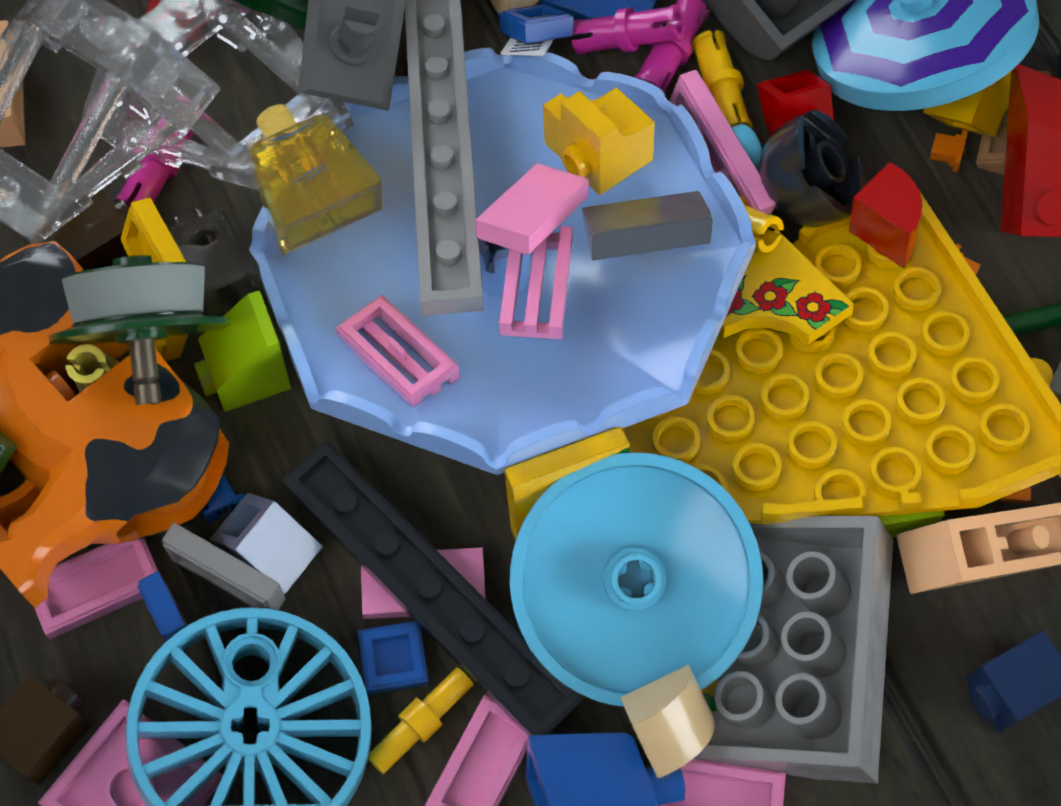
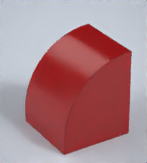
M808 69L757 83L761 110L770 136L788 120L801 116L811 110H818L834 120L831 85Z
M889 162L854 196L849 225L850 233L903 268L909 262L914 252L922 215L921 194L912 178L902 169Z

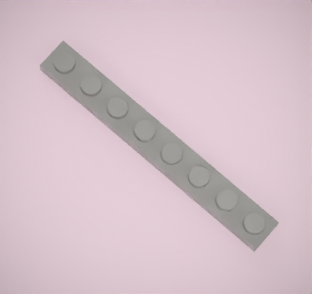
M406 0L405 21L422 316L484 311L479 239L476 238L475 219H477L461 0Z

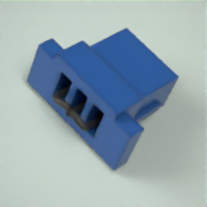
M224 475L218 490L208 503L209 508L202 511L208 524L229 515L244 498L243 493L235 495Z

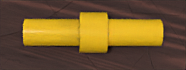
M456 667L422 701L415 698L398 715L401 722L369 753V762L384 775L418 740L425 743L442 726L439 719L474 685L471 679L461 669Z

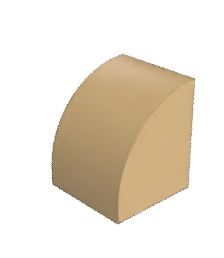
M690 665L682 667L620 697L658 779L691 761L705 748L713 736L715 720Z

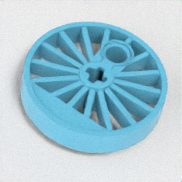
M238 608L221 611L197 620L177 632L154 654L143 670L132 694L126 722L125 743L129 770L138 794L146 806H184L224 765L227 768L210 806H225L239 772H243L242 805L237 806H347L363 778L368 763L372 733L370 706L366 689L356 666L344 649L316 625L298 616L267 608ZM246 628L245 634L233 639L224 649L218 633ZM258 628L285 633L279 649L271 639L263 634H258ZM206 638L222 678V690L183 652L185 649ZM297 638L316 648L319 652L280 689V677ZM244 656H258L266 662L269 671L259 680H243L233 670L236 662ZM172 662L215 706L158 684L156 680ZM329 662L335 666L344 679L342 683L286 705ZM352 696L357 714V720H295ZM147 698H151L206 721L141 722V717ZM246 708L257 709V729L263 732L258 733L256 744H243L242 733L232 732L242 730L244 725V709ZM358 736L355 761H350L293 737ZM207 738L142 765L139 739ZM214 753L165 803L157 795L149 782L151 779ZM285 753L348 778L337 795L331 799ZM274 764L313 804L287 805L272 765ZM258 771L272 805H255L256 772Z

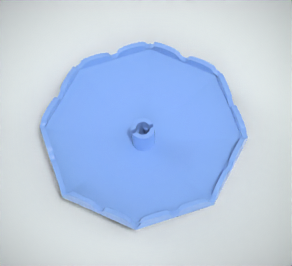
M480 48L464 52L477 218L536 163L567 172L561 158L544 142L543 104L562 93L569 98L578 91H581L589 100H595L617 87L655 122L653 160L600 196L589 186L588 197L552 232L560 233V226L573 227V243L562 340L500 335L499 320L509 249L480 239L479 252L484 311L422 316L419 290L409 79L406 76L394 77L389 111L343 102L341 107L333 111V113L323 112L310 129L298 152V155L307 152L308 160L296 158V162H298L296 169L300 167V170L292 178L294 188L284 181H280L298 193L304 195L314 194L337 228L334 229V225L314 196L297 194L278 183L255 221L249 253L311 409L499 475L504 473V469L609 429L615 427L625 428L688 404L754 253L756 241L752 233L749 215L733 185L725 174L714 172L708 147L695 121L682 104L676 107L675 104L670 103L661 89L646 81L612 72H601L596 79H588L581 75L574 63L549 52H546L544 56L498 55L492 48ZM311 152L314 157L315 168H317L315 169L316 173L319 172L316 174L313 190L314 177L310 180H294V178H300L306 174L302 170L300 161L310 163L311 170L314 169ZM307 181L309 182V184L295 186L296 183ZM308 187V190H301L299 188ZM699 191L710 209L713 223L711 243L592 261L582 216V207ZM361 197L359 200H357V201L354 202V203H351V204H348V205H344V206H340V205L349 203V202H351V201H353V200H355V199ZM310 199L315 201L313 205L308 203ZM316 210L321 211L320 216L315 215ZM322 221H327L328 225L322 226L321 223ZM300 223H302L300 226H298L297 228H295L293 231H290V232H288V233H286V234H280V233L286 232V231H288V230L294 228L295 226L299 225ZM547 249L539 323H549L558 250ZM533 251L529 255L523 254L515 321L525 320ZM381 295L459 366L460 378L450 384L446 380L441 384V391L433 396L431 394L426 395L422 398V402L414 407L372 371L336 332L337 326ZM378 316L372 320L389 337L395 339L405 349V352L429 373L434 369ZM361 328L357 331L412 384L416 383Z

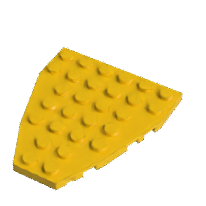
M921 194L922 215L912 257L904 268L850 233L851 216L842 221L817 228L803 227L799 231V239L793 245L854 303L853 313L850 317L808 346L789 333L770 328L746 329L727 338H723L718 333L689 403L622 428L630 443V453L663 455L687 463L720 484L736 501L750 524H772L809 516H890L979 508L1061 474V404Z

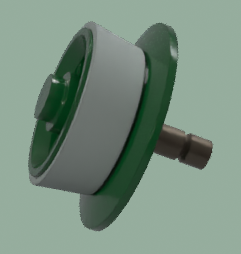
M127 256L113 259V266L76 272L62 279L72 321L77 326L49 335L48 341L50 344L59 345L107 342L129 343L132 377L136 382L134 385L136 405L162 402L160 384L156 381L159 375L155 340L165 339L169 336L221 329L231 324L228 317L200 314L203 313L204 266L192 262L152 263V256Z

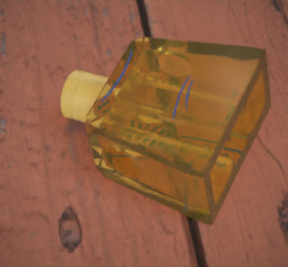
M283 104L269 107L258 116L256 123L264 139L253 143L249 147V154L254 178L281 255H285L383 209L382 181L328 116L318 114L297 123L289 108Z

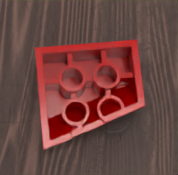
M1018 64L1011 70L1000 232L1018 236L1061 237V79Z

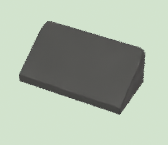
M699 191L582 207V216L592 261L711 243L713 220L710 209Z

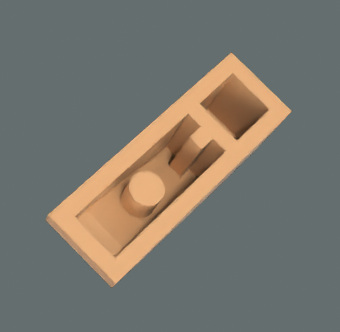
M1061 503L945 520L896 534L910 594L1061 565Z

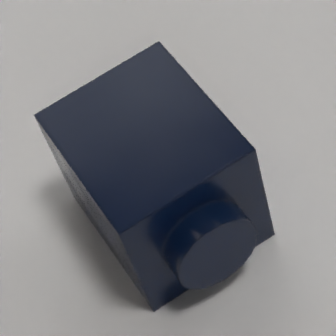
M1044 630L985 663L965 678L971 688L969 689V697L974 708L985 721L993 722L1000 733L1061 697V655Z

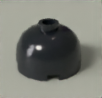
M811 110L801 116H796L775 130L761 150L759 175L769 198L776 203L774 210L789 222L801 227L817 228L850 217L854 196L866 186L864 170L859 157L856 156L851 160L848 159L841 144L848 141L849 138L830 116L818 110Z

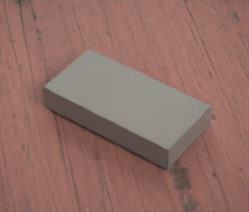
M176 523L172 524L162 539L163 546L173 562L253 608L279 610L286 599L280 583Z

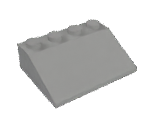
M809 516L782 523L750 524L757 540L762 562L763 592L761 606L754 629L742 652L732 665L717 678L718 685L715 690L714 699L718 710L712 712L715 720V730L709 743L693 759L785 772L786 775L810 779L878 783L894 540L878 516Z

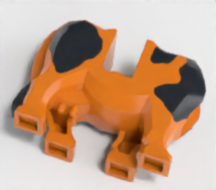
M55 241L30 244L0 260V433L18 446L9 461L25 477V482L19 488L0 497V569L35 608L48 598L49 578L55 566L69 555L90 544H122L167 533L173 523L183 526L194 521L207 507L218 490L227 466L230 446L220 430V419L198 393L174 373L157 349L156 357L159 377L156 381L160 384L162 402L136 405L134 385L136 382L132 377L130 355L77 396L75 395L74 391L78 389L76 382L69 377L66 371V365L74 366V364L67 360V356L73 348L84 344H50L48 336L77 326L72 321L62 279L70 274L84 270L72 255ZM107 342L90 344L97 346L104 354L111 355L115 359L129 350V343Z

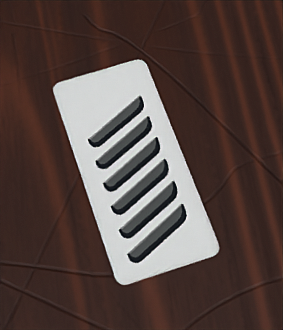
M511 37L501 51V54L544 56L554 39L525 44Z

